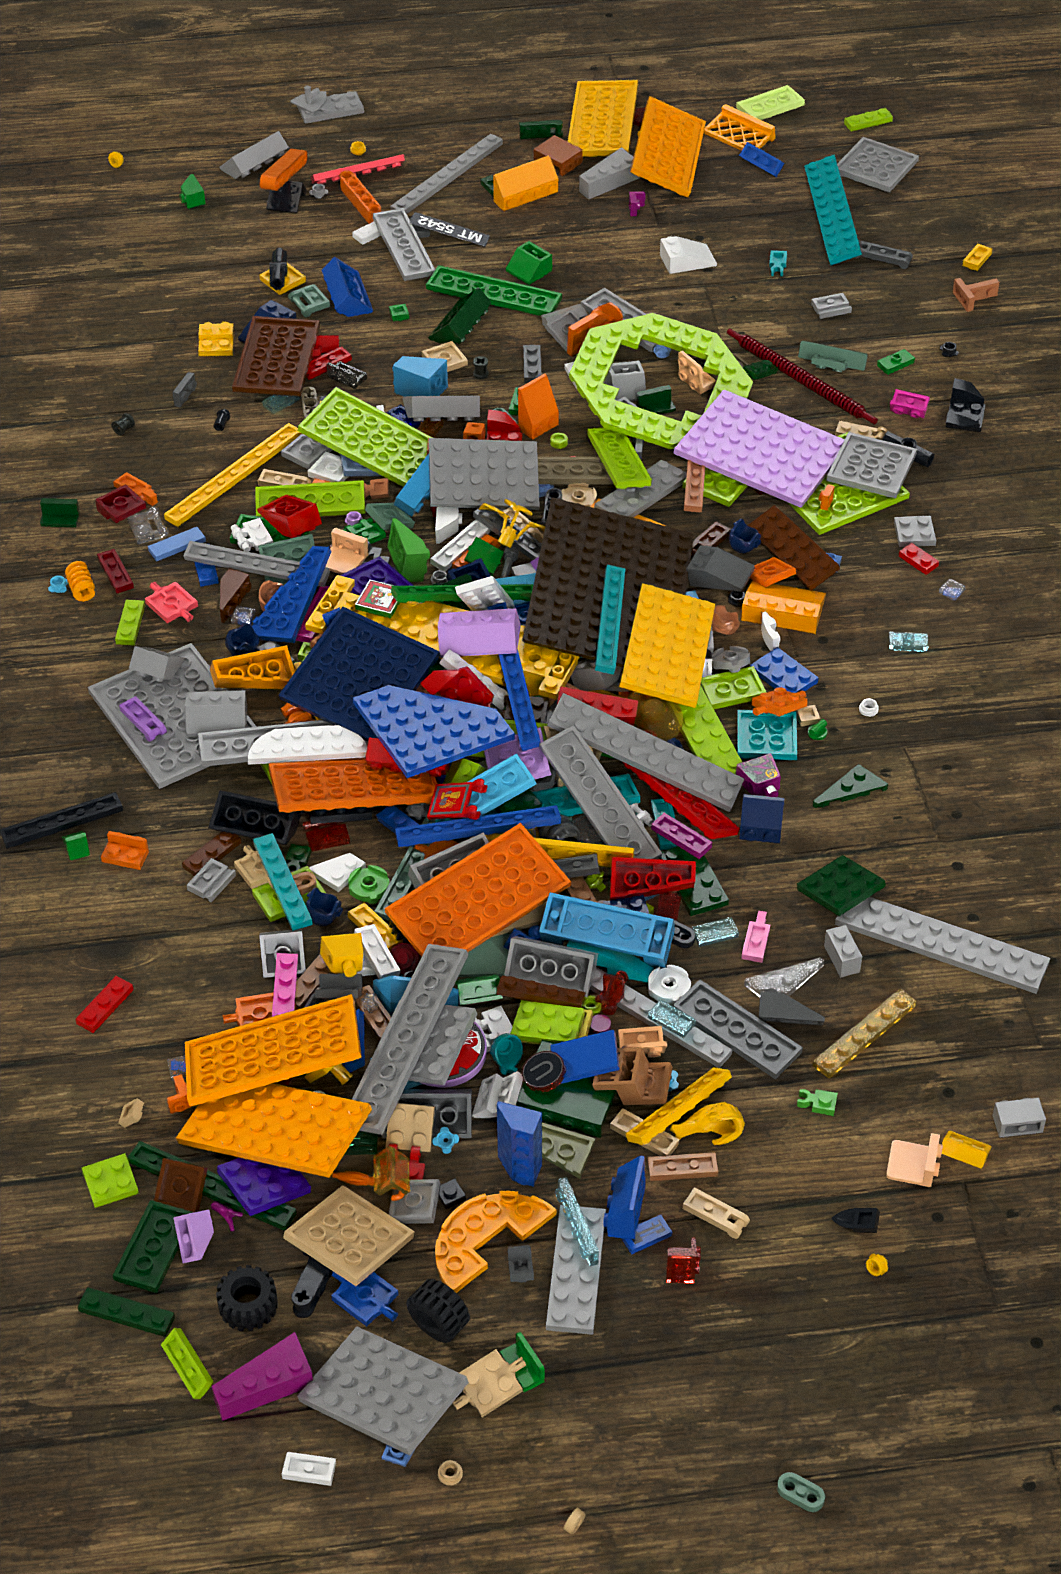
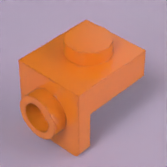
M182 1074L173 1077L177 1095L167 1098L171 1114L191 1108L187 1101V1084L184 1082Z

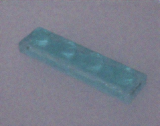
M567 1177L558 1179V1189L555 1190L558 1202H562L564 1205L563 1213L566 1221H570L572 1224L571 1232L574 1240H579L581 1257L587 1259L590 1267L599 1263V1251Z

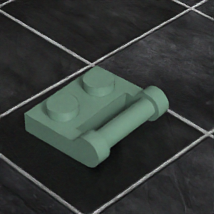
M315 284L292 291L288 295V299L298 306L304 317H309L313 312L330 307V301ZM303 297L309 305L305 306L299 298Z

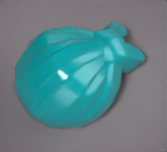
M504 1033L495 1038L490 1048V1054L499 1066L502 1074L507 1075L508 1073L511 1075L517 1072L518 1069L515 1066L519 1063L523 1054L522 1042L513 1034Z

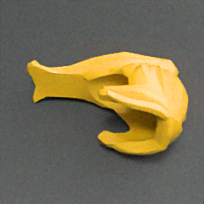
M720 1102L704 1106L681 1124H671L670 1131L679 1140L694 1133L712 1131L722 1135L721 1138L712 1140L713 1145H723L738 1138L742 1134L745 1123L737 1107L726 1102Z

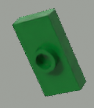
M903 349L877 360V366L888 375L914 364L915 357Z

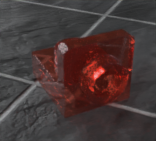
M666 892L665 895L660 894L657 916L678 921L681 897L672 892Z

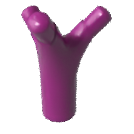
M214 1201L211 1204V1209L222 1215L228 1223L230 1231H234L232 1217H242L243 1213L233 1211L218 1201Z

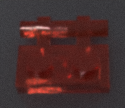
M311 819L310 821L302 822L304 830L312 828V831L305 832L311 852L350 844V837L345 824L337 825L339 822L311 824ZM330 825V827L319 829L321 826Z

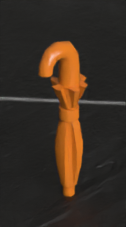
M353 1171L332 1173V1178H337L348 1184L378 1186L385 1192L389 1189L399 1190L398 1194L392 1195V1201L403 1199L406 1194V1186L400 1181L391 1180L390 1175L377 1178Z

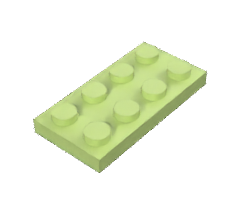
M786 85L739 101L736 104V108L748 115L763 120L801 107L805 104V100L791 87Z

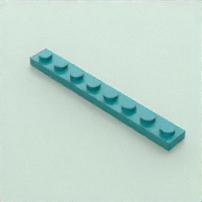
M607 565L604 578L595 671L614 675L625 568Z

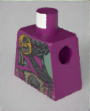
M771 753L737 764L736 775L744 778L742 786L751 795L778 796L777 790L780 789L781 776Z

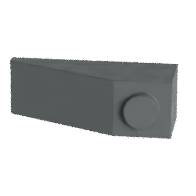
M767 988L765 991H760L758 1018L762 1021L824 1025L825 1017L786 994L778 992L777 989Z

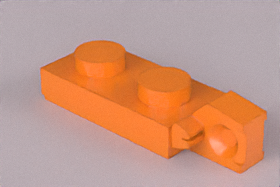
M127 472L113 481L116 488L126 484L147 504L154 506L158 503L157 494L154 493L151 485Z

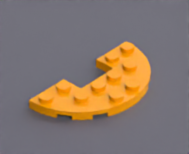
M499 1191V1194L487 1196L486 1194H481L464 1202L447 1217L436 1240V1266L442 1283L457 1293L488 1269V1263L475 1252L506 1227L524 1241L556 1216L557 1209L536 1196L520 1195L517 1191Z

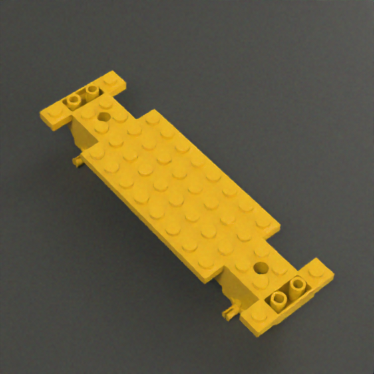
M337 575L309 617L305 628L306 630L323 634L327 626L322 614L339 607L340 609L345 607L439 651L438 622L440 613L465 612L468 610L435 601H426L424 603L408 601L407 603H400L392 618L356 610L355 604L360 595L350 593L355 586L354 579ZM521 625L517 649L530 696L539 695L557 700L560 686H566L580 657L524 643L522 638L525 626ZM499 654L461 656L463 660L473 665L484 676L489 677L492 682L506 687Z

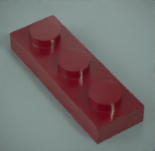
M115 549L97 554L98 561L116 594L134 588L133 581Z

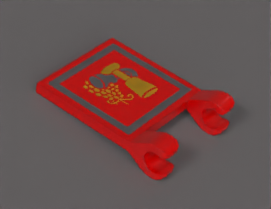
M483 779L464 783L436 784L427 814L428 820L447 818L479 819L481 812L477 811V806L475 805L468 807L472 791L485 793L488 786L484 785Z

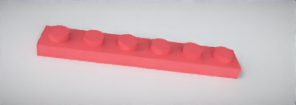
M404 155L313 174L311 181L312 184H325L328 180H332V182L339 181L340 173L345 170L352 171L355 175L359 173L366 175L376 169L379 172L386 170V167L390 166L397 168L405 161Z

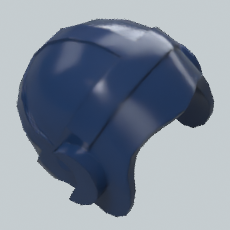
M743 519L733 523L735 526L729 532V543L733 550L738 553H747L760 545L761 534L756 529L747 526Z
M243 623L239 628L230 630L225 639V645L232 656L256 652L259 644V638L249 623Z
M314 888L307 894L309 899L307 900L306 907L313 924L328 926L336 917H340L342 914V902L335 895L322 893L317 888Z

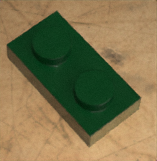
M763 360L746 365L743 369L750 378L757 380L776 374L778 367L769 360Z

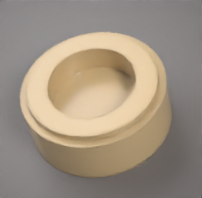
M576 1508L565 1523L564 1530L574 1534L582 1524L585 1512Z

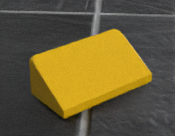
M948 1131L942 1142V1154L978 1168L984 1166L991 1150L990 1145L953 1131Z

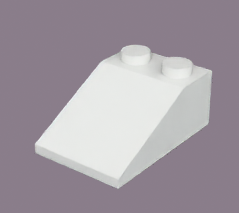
M677 236L660 239V256L669 274L717 266L707 244Z

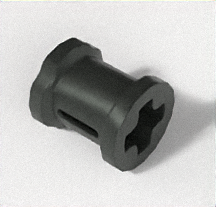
M484 356L475 357L473 359V365L475 366L474 377L477 379L487 378L489 375L487 370L488 359Z
M124 413L122 418L118 421H113L111 426L116 434L123 435L126 429L135 426V422L130 414Z

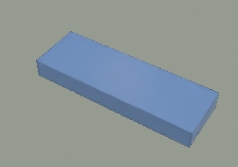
M195 527L149 545L148 551L156 561L186 550L189 541L204 543L206 538L199 528Z

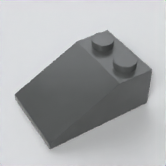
M700 545L687 567V572H689L690 586L742 592L755 569V565L718 547Z

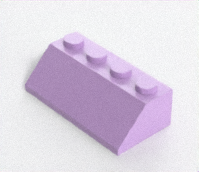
M516 608L440 613L438 622L440 658H443L449 649L460 657L517 653L521 624Z

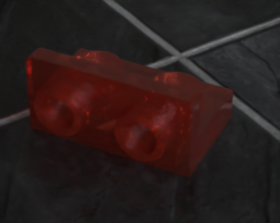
M691 1237L690 1248H668L666 1283H694L695 1274L700 1272L701 1246H696V1237Z

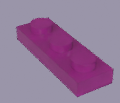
M663 813L651 824V830L698 859L712 848V841L666 813Z

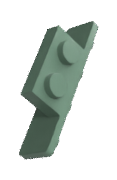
M802 340L798 357L812 360L811 364H815L817 368L825 369L829 367L835 372H842V370L845 371L847 368L864 371L868 354Z

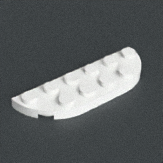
M339 725L273 729L271 732L259 737L252 744L248 753V765L364 758L367 753V744L358 734Z

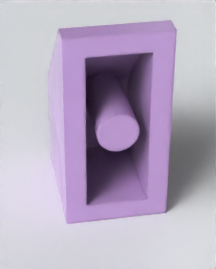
M204 1210L174 1217L182 1262L187 1263L202 1259L214 1233L210 1211Z

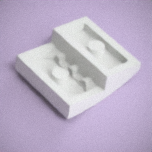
M517 1071L502 1078L496 1073L482 1080L472 1116L474 1118L497 1117L498 1101L516 1105L524 1078L523 1075Z

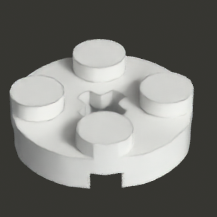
M667 965V968L662 969L658 967L650 973L648 978L649 995L657 1001L671 1006L691 988V980L688 978V973L683 968L675 965ZM670 982L673 983V986H671V987H668V986L665 985V983H666V984H669Z

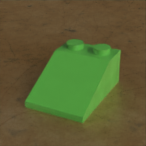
M392 518L387 547L397 572L409 582H421L424 579V574L427 573V560L430 558V551L426 548L421 538L398 519Z

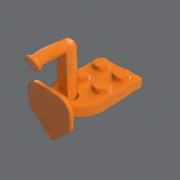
M608 302L595 308L591 314L569 326L567 354L573 356L579 353L590 328L622 321V311L613 303Z

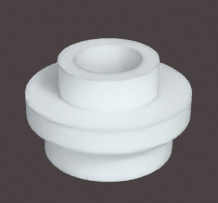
M868 698L864 699L859 705V711L862 715L871 717L878 713L879 706L875 700Z

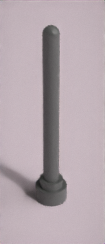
M513 546L511 548L506 547L504 550L505 564L501 578L509 577L512 563L518 558L519 551Z

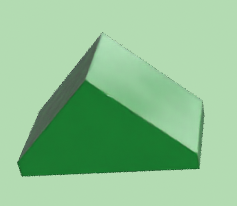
M80 831L62 836L70 861L90 855L85 832Z

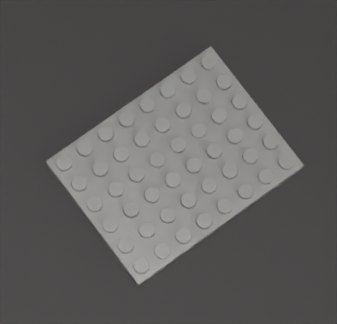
M192 643L169 652L170 654L185 658L183 664L171 680L164 679L163 682L153 680L151 675L147 674L146 677L136 675L135 670L129 669L88 687L89 694L159 789L210 767H202L198 737L186 736V692L228 691L227 688H215L210 673V666ZM136 696L165 725L167 733L159 734L154 740L149 742L144 734L120 711L119 705ZM247 715L246 728L257 727Z

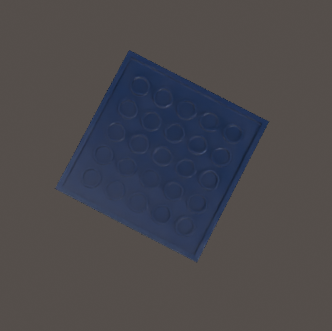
M342 607L280 692L279 698L332 725H339L348 729L368 742L369 737H378L353 704V697L388 685L416 691L420 683L427 676L429 668L436 663L441 655L438 650Z

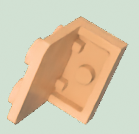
M680 351L678 353L679 378L700 395L714 388L716 380L707 372H704L702 367L684 351Z
M338 528L332 530V547L330 548L332 552L326 567L330 571L342 575L360 566L369 555L368 540Z
M662 1026L618 1029L620 1048L642 1047L645 1055L648 1054L649 1058L660 1057L661 1053H664L667 1048V1041H663Z
M931 1133L929 1146L894 1140L890 1151L887 1178L931 1187L933 1176L938 1177L940 1163L936 1162V1157L941 1158L943 1144H939L940 1135Z

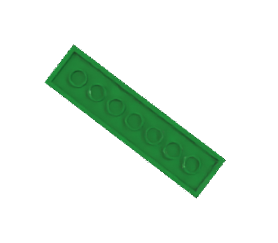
M438 265L426 283L427 290L461 298L479 287L492 302V305L539 316L554 312L562 300V293Z

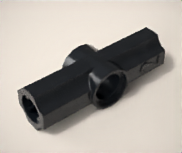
M276 248L273 251L272 261H270L269 265L270 287H273L274 290H281L284 287L285 276H287V251L283 250V248Z
M888 431L882 439L883 441L917 449L914 461L927 468L934 460L935 454L917 446V442L913 438H901Z

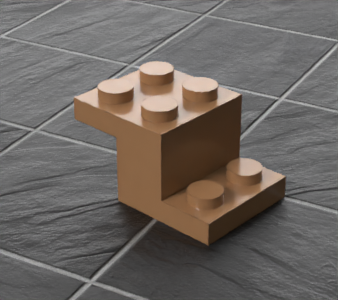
M642 1047L617 1048L620 1070L594 1076L592 1084L594 1090H616L623 1105L666 1104L673 1067L670 1062L649 1063Z

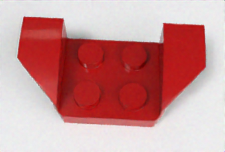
M488 410L486 440L522 441L521 428L506 412Z
M468 666L458 670H434L420 683L431 695L439 692L445 698L490 708L494 698V694Z

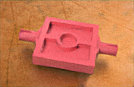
M176 581L164 587H160L156 582L150 584V588L155 592L146 597L145 602L167 624L180 616L186 619L187 622L193 620V615L189 611L198 607V602Z

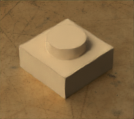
M815 705L796 710L801 727L817 724L820 721Z
M137 1098L125 1104L118 1124L126 1128L133 1123H137L142 1117L141 1111L144 1102Z

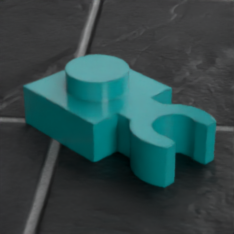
M771 251V276H774L776 271L780 272V276H783V268H786L787 251Z

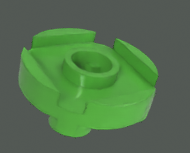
M368 865V868L361 869V867L356 868L348 878L349 893L357 900L376 904L382 898L389 885L387 872L375 865ZM370 881L373 882L372 885H365V883H370Z

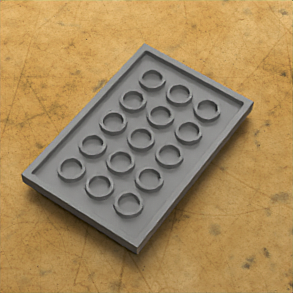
M429 438L430 507L480 508L483 503H487L498 509H507L511 506L507 505L504 500L508 499L528 510H539L536 441Z
M356 1326L316 1373L313 1381L309 1382L297 1397L301 1403L410 1456L469 1381L465 1375Z

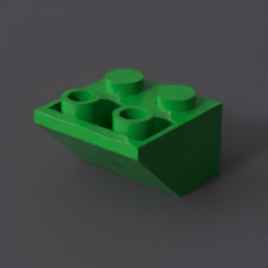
M527 241L516 249L506 267V272L530 285L552 271V254Z

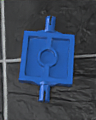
M333 1272L332 1277L340 1281L341 1285L331 1295L332 1301L366 1327L381 1314L392 1322L394 1318H397L398 1313L391 1309L389 1304L398 1296V1290L375 1272L371 1273L357 1286Z

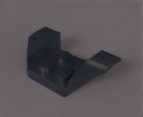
M954 378L946 419L947 428L981 432L985 399L971 382Z

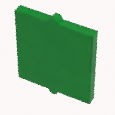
M476 536L472 545L468 547L469 551L464 561L472 563L481 558L489 574L493 576L497 566L501 564L500 560L504 551Z

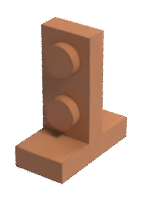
M961 278L954 279L953 294L967 312L973 311L975 301L998 295L999 281L996 278L966 285Z

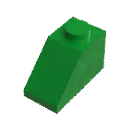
M190 174L182 184L181 194H179L181 203H184L187 209L206 204L203 188L195 176Z

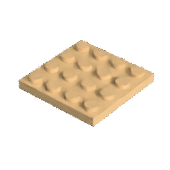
M342 1185L284 1231L283 1238L357 1286L411 1241L415 1231Z

